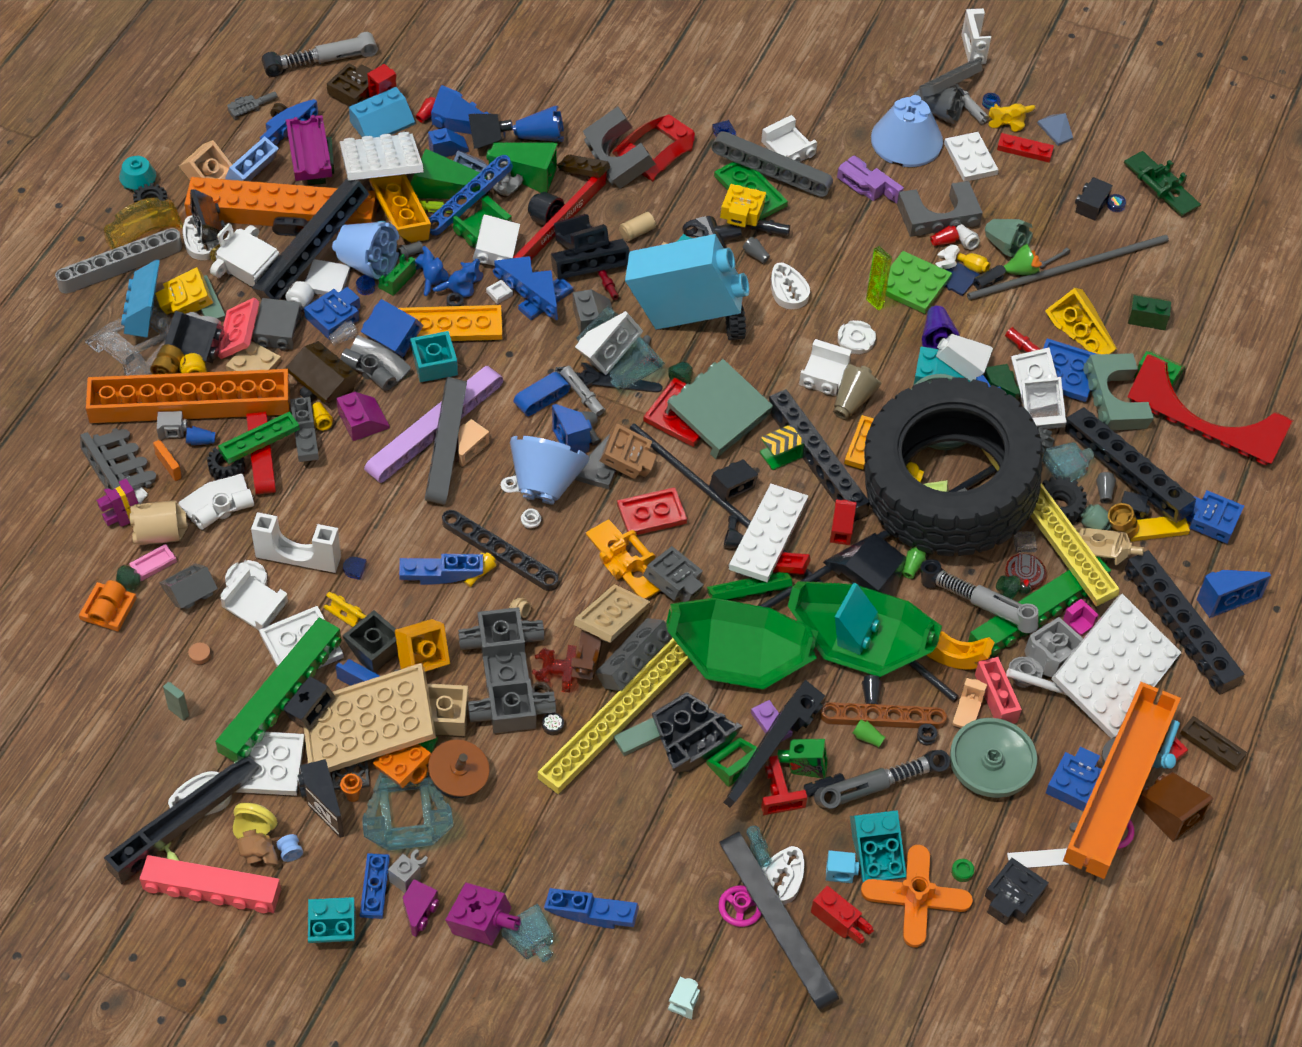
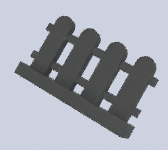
M115 428L112 429L111 433L102 436L98 434L93 435V439L88 432L80 434V448L105 489L113 490L119 487V481L125 479L123 475L134 472L138 474L126 478L133 489L143 486L149 488L156 481V473L154 471H143L147 467V459L145 457L135 458V455L138 454V445L136 443L126 444L130 439V432L126 429L118 430ZM117 444L120 445L119 447H116V448L107 450L108 447H111V446H114V445H117ZM125 458H128V459H129L128 461H125V462H122V463H118V464L115 463L116 461H119V460H122V459H125Z

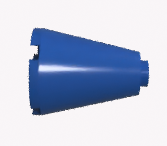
M552 106L517 120L516 125H513L514 135H517L519 139L563 142L564 136H561L560 132L564 131L561 111H557L559 106Z

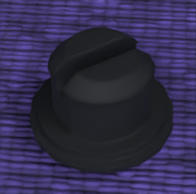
M305 386L300 389V395L303 398L310 397L311 402L316 398V395Z

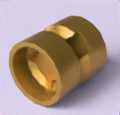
M165 344L161 346L156 356L157 358H155L150 367V372L152 375L176 374L181 358L184 357L183 352L173 345Z
M1118 503L1110 508L1108 519L1113 531L1125 532L1128 534L1129 539L1133 538L1139 531V524L1133 508L1126 503Z

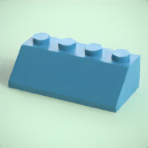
M154 260L135 271L134 278L129 279L124 314H122L121 325L125 326L124 334L148 337L160 260Z

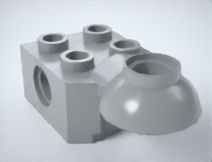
M1058 617L1030 635L1024 650L1026 657L1013 659L1009 664V668L1038 678H1042L1043 674L1053 677L1083 638ZM1013 679L1014 683L1022 688L1032 685Z

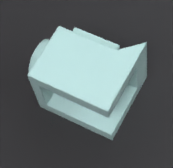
M680 977L669 999L670 1005L668 1010L692 1020L693 1009L700 993L698 983L693 979Z

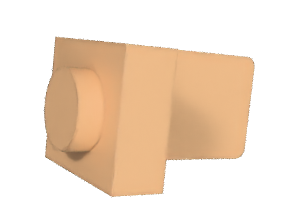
M966 678L952 723L953 726L962 728L969 722L977 719L987 684L976 679Z

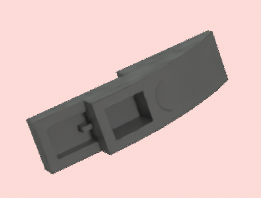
M310 397L290 399L292 416L300 427V430L295 432L299 462L318 460L319 455Z

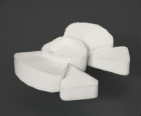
M950 245L945 250L937 254L938 257L945 258V260L935 263L936 266L945 269L956 266V255L960 250L958 246Z

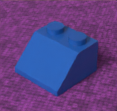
M557 404L552 405V430L558 442L570 446V451L578 453V450L584 453L589 452V443L592 442L590 421L586 420L581 412Z

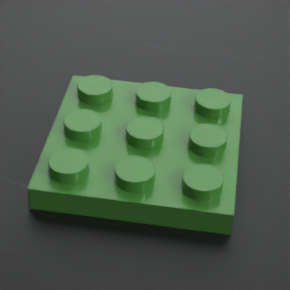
M902 251L878 282L875 291L925 314L952 278V273Z

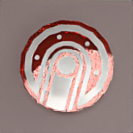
M1017 554L1007 561L1004 573L1006 580L1014 588L1022 591H1032L1043 584L1046 569L1042 561L1030 554ZM1025 579L1029 580L1027 587L1023 582Z

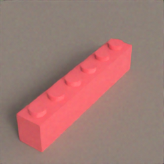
M147 855L140 876L142 889L149 893H166L171 897H188L193 901H210L215 905L227 904L237 909H254L259 913H274L281 892L280 880L278 878Z

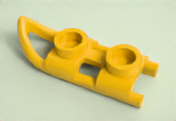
M331 592L327 593L326 596L332 600L331 606L326 604L323 608L350 626L354 627L358 623L359 618L363 619L366 617L359 607L346 603L342 596H337ZM342 610L347 613L346 617L340 614Z

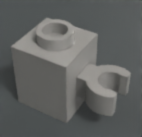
M417 849L411 853V859L402 854L388 869L389 882L404 893L414 879L417 881L421 879L420 868L425 867L428 863L427 856L423 857L422 860H416L419 856V850Z

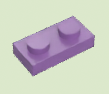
M770 700L751 709L752 716L766 734L779 714ZM791 729L788 731V733L785 735L782 741L792 736Z

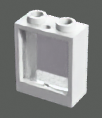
M1048 375L1044 379L1028 377L1021 381L1023 407L1029 412L1037 428L1065 427L1066 417L1061 377Z

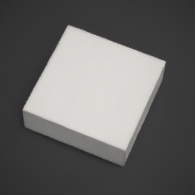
M502 280L486 288V293L497 304L513 296V291Z

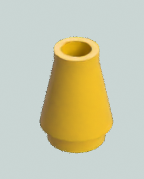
M314 403L312 405L314 426L321 431L329 429L332 426V416L323 407L322 403Z

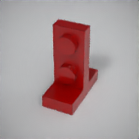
M778 755L769 757L768 765L765 766V773L767 779L771 778L772 784L770 789L772 796L763 797L761 809L763 816L806 808V791L801 790L788 793Z

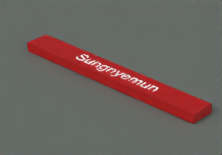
M606 172L600 178L591 177L513 258L530 256V260H532L554 238V223L573 218L606 184Z

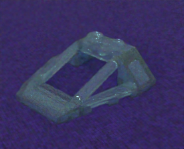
M380 772L373 789V796L371 800L369 799L367 805L368 809L362 818L364 837L386 850L434 845L453 827L451 807L448 803L446 804L441 792L437 791L428 773L422 782L418 784L409 782L404 788H401ZM420 789L424 825L392 828L388 792ZM430 795L438 810H431ZM380 801L382 816L376 817Z

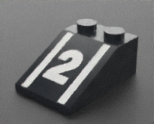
M326 759L300 765L301 774H298L297 777L301 797L306 798L308 806L339 838L344 837L341 813Z

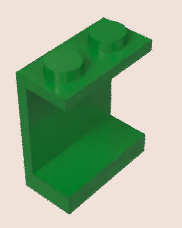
M489 196L482 198V209L466 220L462 221L457 216L453 217L454 232L463 237L468 245L473 246L475 249L483 215L512 222V216Z

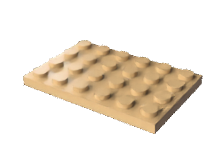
M422 663L333 691V694L336 696L333 702L310 730L304 728L308 763L326 759L329 772L435 739L436 735L424 666Z

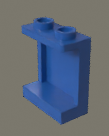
M381 299L375 305L368 320L364 322L361 332L369 339L377 341L403 358L411 346L410 338L417 337L424 325L413 316Z

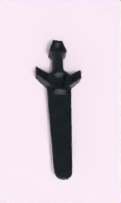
M581 362V366L584 369L583 372L578 373L575 371L587 388L598 385L650 392H660L663 389L662 385L656 382L613 374L605 375L602 372L595 371L588 363ZM566 366L555 367V372L560 374Z

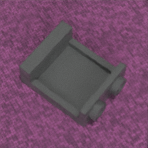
M262 298L253 331L254 343L262 347L292 350L297 321L301 320L302 315L300 302Z

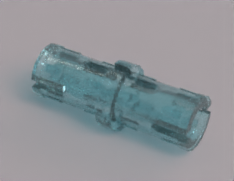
M751 826L746 830L751 843V852L755 854L760 867H767L772 863L767 850L768 844L763 839L760 828L758 826Z

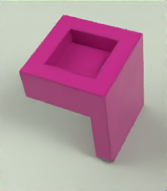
M1080 599L1066 609L1063 621L1077 634L1082 636L1096 624L1098 614Z

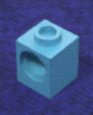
M829 851L826 864V881L852 883L854 875H858L859 862H855V853Z

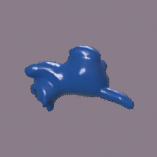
M423 246L424 254H420L416 258L415 264L416 270L423 269L426 280L424 296H427L430 293L431 285L446 282L449 274L443 268L441 260L438 257L434 258L430 250Z
M475 259L472 263L461 262L462 269L455 271L448 281L434 287L433 291L440 292L451 289L454 293L461 294L463 298L472 296L474 293L473 283L481 281L483 278V272L479 271L480 260Z

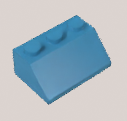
M397 87L349 107L350 123L361 137L372 136L376 138L382 134L392 135L415 125V120L406 98Z

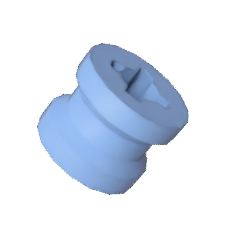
M294 834L286 835L276 843L277 848L282 852L281 858L284 862L294 861L303 855V849L298 845L299 839Z

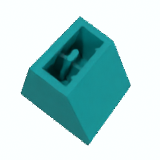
M354 897L308 899V943L355 940L356 907Z

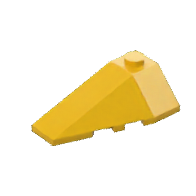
M1072 289L1045 310L1057 328L1080 343L1086 350L1096 354H1112L1117 350L1093 304L1082 289Z

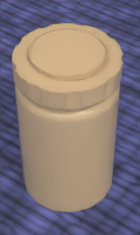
M645 212L620 224L619 229L622 237L626 241H630L655 229L656 223L653 216L649 212Z

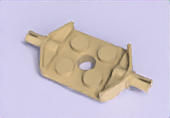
M1083 527L1075 528L1095 556L1115 558V565L1126 559L1128 555L1143 556L1144 547L1132 546L1128 534L1125 532Z

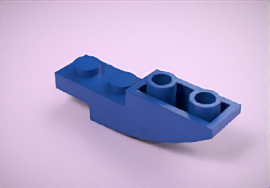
M313 99L296 104L274 116L266 123L267 131L260 137V140L265 136L277 146L284 137L288 136L286 119L297 117L301 121H306L310 119L311 115L317 116V101Z
M441 554V559L400 558L399 580H420V585L457 582L483 574V554Z
M550 888L544 909L570 920L614 929L615 925L634 927L639 906L635 902L594 898L593 893Z

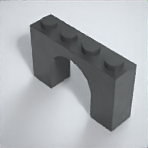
M617 106L583 130V133L586 136L584 139L585 143L589 148L592 147L594 149L591 151L596 159L609 161L611 168L607 170L609 175L606 177L612 185L616 184L621 189L656 163L642 143L622 156H609L611 144L632 128L625 114Z
M965 181L951 184L949 197L954 210L948 213H935L928 210L923 205L917 189L899 192L897 206L909 236L938 233L947 226L957 227L961 224L966 228L979 226L983 212L970 182Z

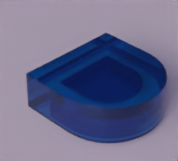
M358 557L347 558L343 563L345 575L361 580L367 560Z

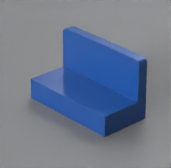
M350 659L344 665L341 663L336 665L337 679L350 686L379 677L378 674Z

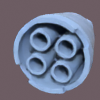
M390 223L344 224L340 228L337 240L333 242L332 248L333 251H336L337 258L341 262L370 278L379 279L382 275L387 276L394 269L399 256V252H396L397 240L400 238L396 227Z

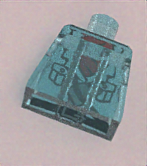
M1071 442L1045 449L1042 461L1055 479L1058 476H1062L1064 480H1066V477L1071 478L1070 482H1073L1087 473L1089 460L1094 458V454L1090 448L1081 450L1076 443Z
M537 903L518 915L521 917L520 927L516 926L519 928L517 931L501 927L503 938L525 959H529L537 954L539 959L545 962L553 955L549 949V946L553 943V933Z

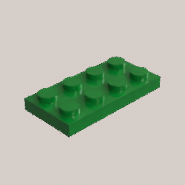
M732 162L714 171V177L727 190L730 184L766 192L765 205L759 217L761 220L788 206V201L760 172L737 162Z

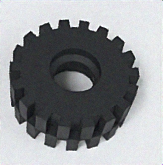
M1053 476L1049 478V482L1044 480L1042 485L1053 500H1062L1067 503L1068 506H1059V508L1074 526L1076 522L1081 520V514L1086 507L1087 494L1083 492L1084 488L1082 485L1078 487L1076 480L1070 482L1071 478L1066 477V480H1064L1062 476H1058L1057 479Z

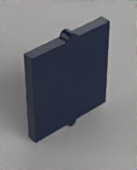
M956 262V266L945 269L952 273V278L945 287L947 290H952L963 296L973 285L974 278L980 274Z

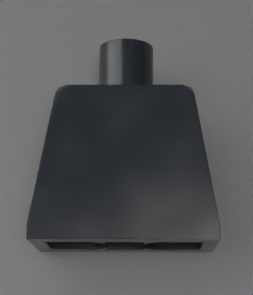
M468 114L474 149L504 139L503 132L513 130L512 120L501 121L500 114Z

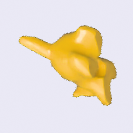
M995 104L994 107L989 109V117L992 120L988 125L992 128L1010 125L1012 131H1020L1025 127L1026 113L1033 111L1035 106L1013 104L1007 107H999Z

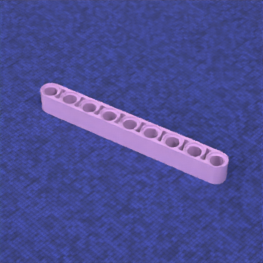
M489 366L483 367L467 380L461 419L502 385L503 377ZM442 401L374 455L366 463L364 470L378 482L382 483L435 441Z

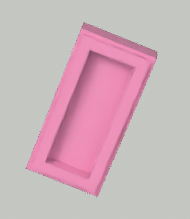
M165 544L129 563V565L141 582L176 563L177 560Z

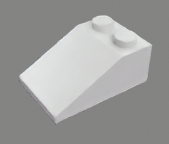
M625 311L588 331L579 340L575 348L591 365L607 375L642 334L643 330Z

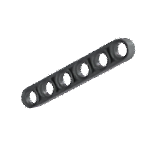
M982 61L967 62L920 85V96L935 95L982 71Z

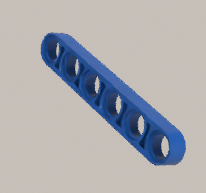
M506 155L497 157L429 217L431 225L435 222L439 223L436 229H430V234L439 235L453 223L454 216L459 218L504 178L513 168L510 158ZM501 162H508V165L506 167H499ZM490 173H493V174H494L493 179H491V180H486V179H485L488 174H490ZM481 186L478 192H472V188ZM461 198L467 199V201L464 204H458V201ZM448 210H452V211H453V213H452L451 216H449V217H445V216H444V214H445L446 211H448Z

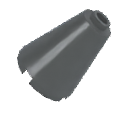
M947 88L935 95L920 96L921 100L927 103L934 116L948 123L954 124V120L958 121L964 107V102H961V96L964 97V91L961 88ZM918 89L914 95L920 96V90Z

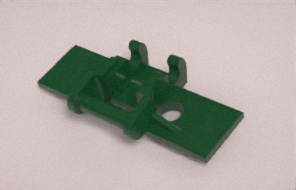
M1144 151L1124 160V164L1137 175V178L1140 181H1144L1157 193L1159 199H1163L1179 215L1184 216L1201 206V203L1182 187L1187 179V175L1182 172L1178 179L1171 173L1174 165L1171 160L1167 161L1166 166L1163 164L1158 165ZM1172 193H1176V194H1178L1179 196H1178V197H1174V196L1172 195Z

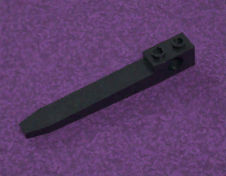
M807 680L799 686L776 716L723 802L729 808L741 796L790 728L796 732L802 726L807 728L814 719L811 717L812 713L816 715L823 707V704L820 702L825 695Z
M248 756L225 768L106 855L104 860L108 871L121 884L126 882L144 867L147 855L158 857L157 852L245 785L259 769L258 764Z

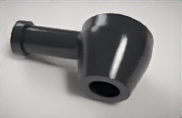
M735 515L728 517V529L723 547L729 549L738 548L744 535L736 530L738 517Z

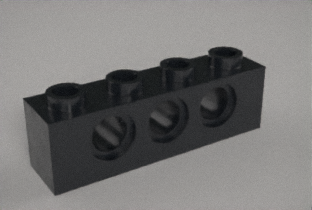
M624 239L609 241L607 245L576 254L571 250L551 253L552 270L558 279L625 266L628 265L629 247Z

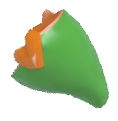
M1026 244L1004 265L1006 268L1005 273L1015 275L1034 274L1040 272L1042 262L1039 261L1038 255L1035 256V251H1031L1028 244Z

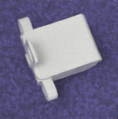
M228 223L217 235L221 247L216 252L217 260L212 264L210 273L220 278L226 272L253 287L279 257L280 253L276 248L257 238L259 235L258 228L250 225L245 230L237 229L233 232L232 225ZM229 231L228 236L223 240L224 233Z

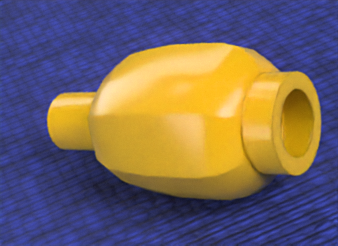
M959 253L957 255V260L962 261L966 268L978 274L985 273L990 269L991 264L987 261V258L974 253L967 255Z

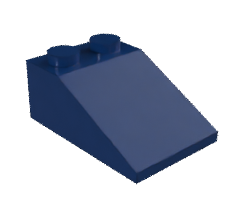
M1237 570L1211 572L1204 578L1197 601L1208 617L1212 618L1262 598L1271 574L1270 572Z

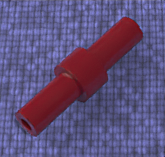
M605 270L598 271L605 291L609 292L613 300H617L619 295L613 280L608 277Z

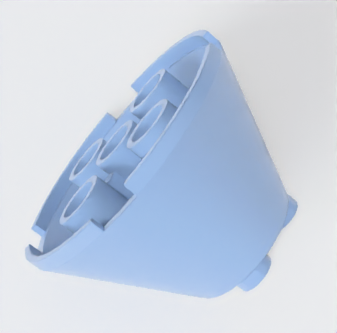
M913 95L897 100L891 109L876 123L872 130L871 143L875 152L887 162L901 163L903 167H917L928 164L938 157L943 145V137L927 103L921 100L920 96Z
M518 436L511 437L510 446L518 490L525 499L534 500L539 498L543 499L542 502L554 505V502L561 497L589 462L587 454L578 450V453L570 451V446L559 442L531 436H523V440H517Z

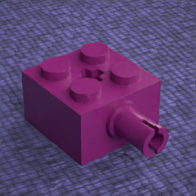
M466 882L445 919L453 935L491 946L501 927L517 931L519 928L516 926L520 927L521 917L509 914L511 905L505 893Z

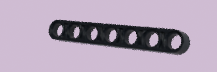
M447 510L443 513L442 525L451 533L480 551L491 554L498 562L543 590L553 591L558 587V574L461 513L455 510ZM448 517L457 519L454 523L446 522ZM464 527H471L473 531L464 533L462 529ZM480 537H487L489 541L487 543H480L478 539ZM497 547H503L505 552L496 553L494 550ZM519 557L522 561L520 563H512L511 559ZM530 567H535L538 569V572L531 574L527 570ZM551 577L555 582L547 584L544 582V579Z

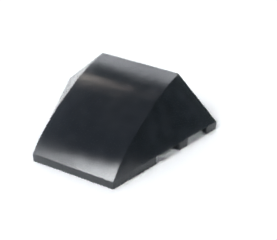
M873 533L828 558L823 563L838 575L841 573L845 574L861 587L895 596L906 562V556L879 535Z
M687 692L652 713L672 770L677 772H691L728 746L743 728V725L738 722L736 724L726 718V715L718 714L708 708L706 703Z

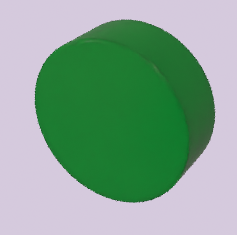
M967 859L956 860L951 869L952 876L959 882L969 881L974 874L973 864Z

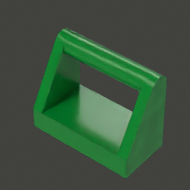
M739 737L708 759L706 763L729 787L736 782L757 747ZM738 748H741L746 753L744 757L728 768L719 764L720 761Z

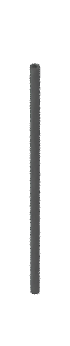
M1167 235L1155 237L967 293V297L969 300L1165 243L1169 241Z

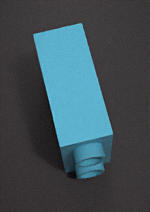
M716 234L639 249L629 253L625 281L655 329L740 314L742 298L749 295L750 288L745 273L738 274L735 269V258L730 248L724 249Z

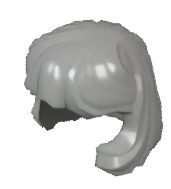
M501 162L499 167H506L508 165V162ZM510 171L492 188L498 194L508 196L518 189L524 179L519 174H516V177H512ZM493 173L487 175L488 180L494 177Z

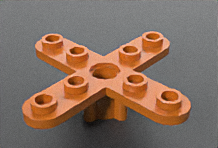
M914 845L908 851L906 880L894 882L868 879L861 887V895L867 901L905 905L903 940L908 946L913 948L920 947L925 942L927 908L965 912L970 909L973 902L971 894L966 890L938 887L935 883H930V853L922 845Z

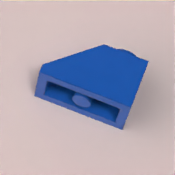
M447 128L428 132L429 149L432 152L444 157L456 155L457 151L469 152L464 137Z

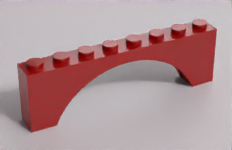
M1147 354L1127 396L1132 399L1131 402H1149L1152 413L1157 415L1160 413L1167 415V420L1174 423L1180 421L1185 424L1184 427L1193 432L1197 429L1203 432L1202 436L1213 440V438L1221 440L1220 444L1227 448L1234 446L1239 449L1238 453L1247 457L1251 454L1257 457L1256 461L1264 465L1274 462L1294 420L1277 412H1274L1258 423L1248 426L1227 427L1207 422L1188 410L1177 397L1169 378L1168 362L1151 354Z

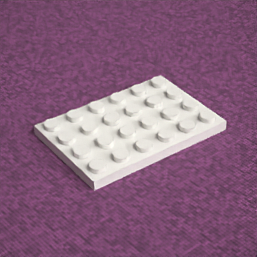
M400 132L394 136L382 134L376 138L364 136L362 139L357 140L346 138L344 141H340L348 180L423 172V164L413 134H409V132Z
M1121 594L1051 679L1112 739L1119 732L1140 681L1155 687L1180 655L1181 651Z

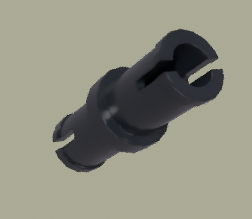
M759 219L757 225L752 226L751 229L764 231L769 235L774 233L788 237L790 225L776 223L774 220L766 221Z

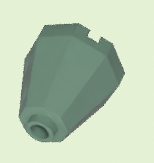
M992 219L985 226L986 237L1005 255L1014 257L1022 246L1026 244L1029 246L1033 237V233L1029 231V227L1032 228V224L1020 219Z

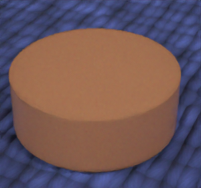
M195 643L188 651L189 658L194 664H204L211 656L210 649L205 643Z

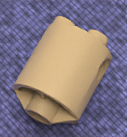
M176 500L131 506L130 523L134 530L132 533L134 545L181 541L188 528L186 512Z

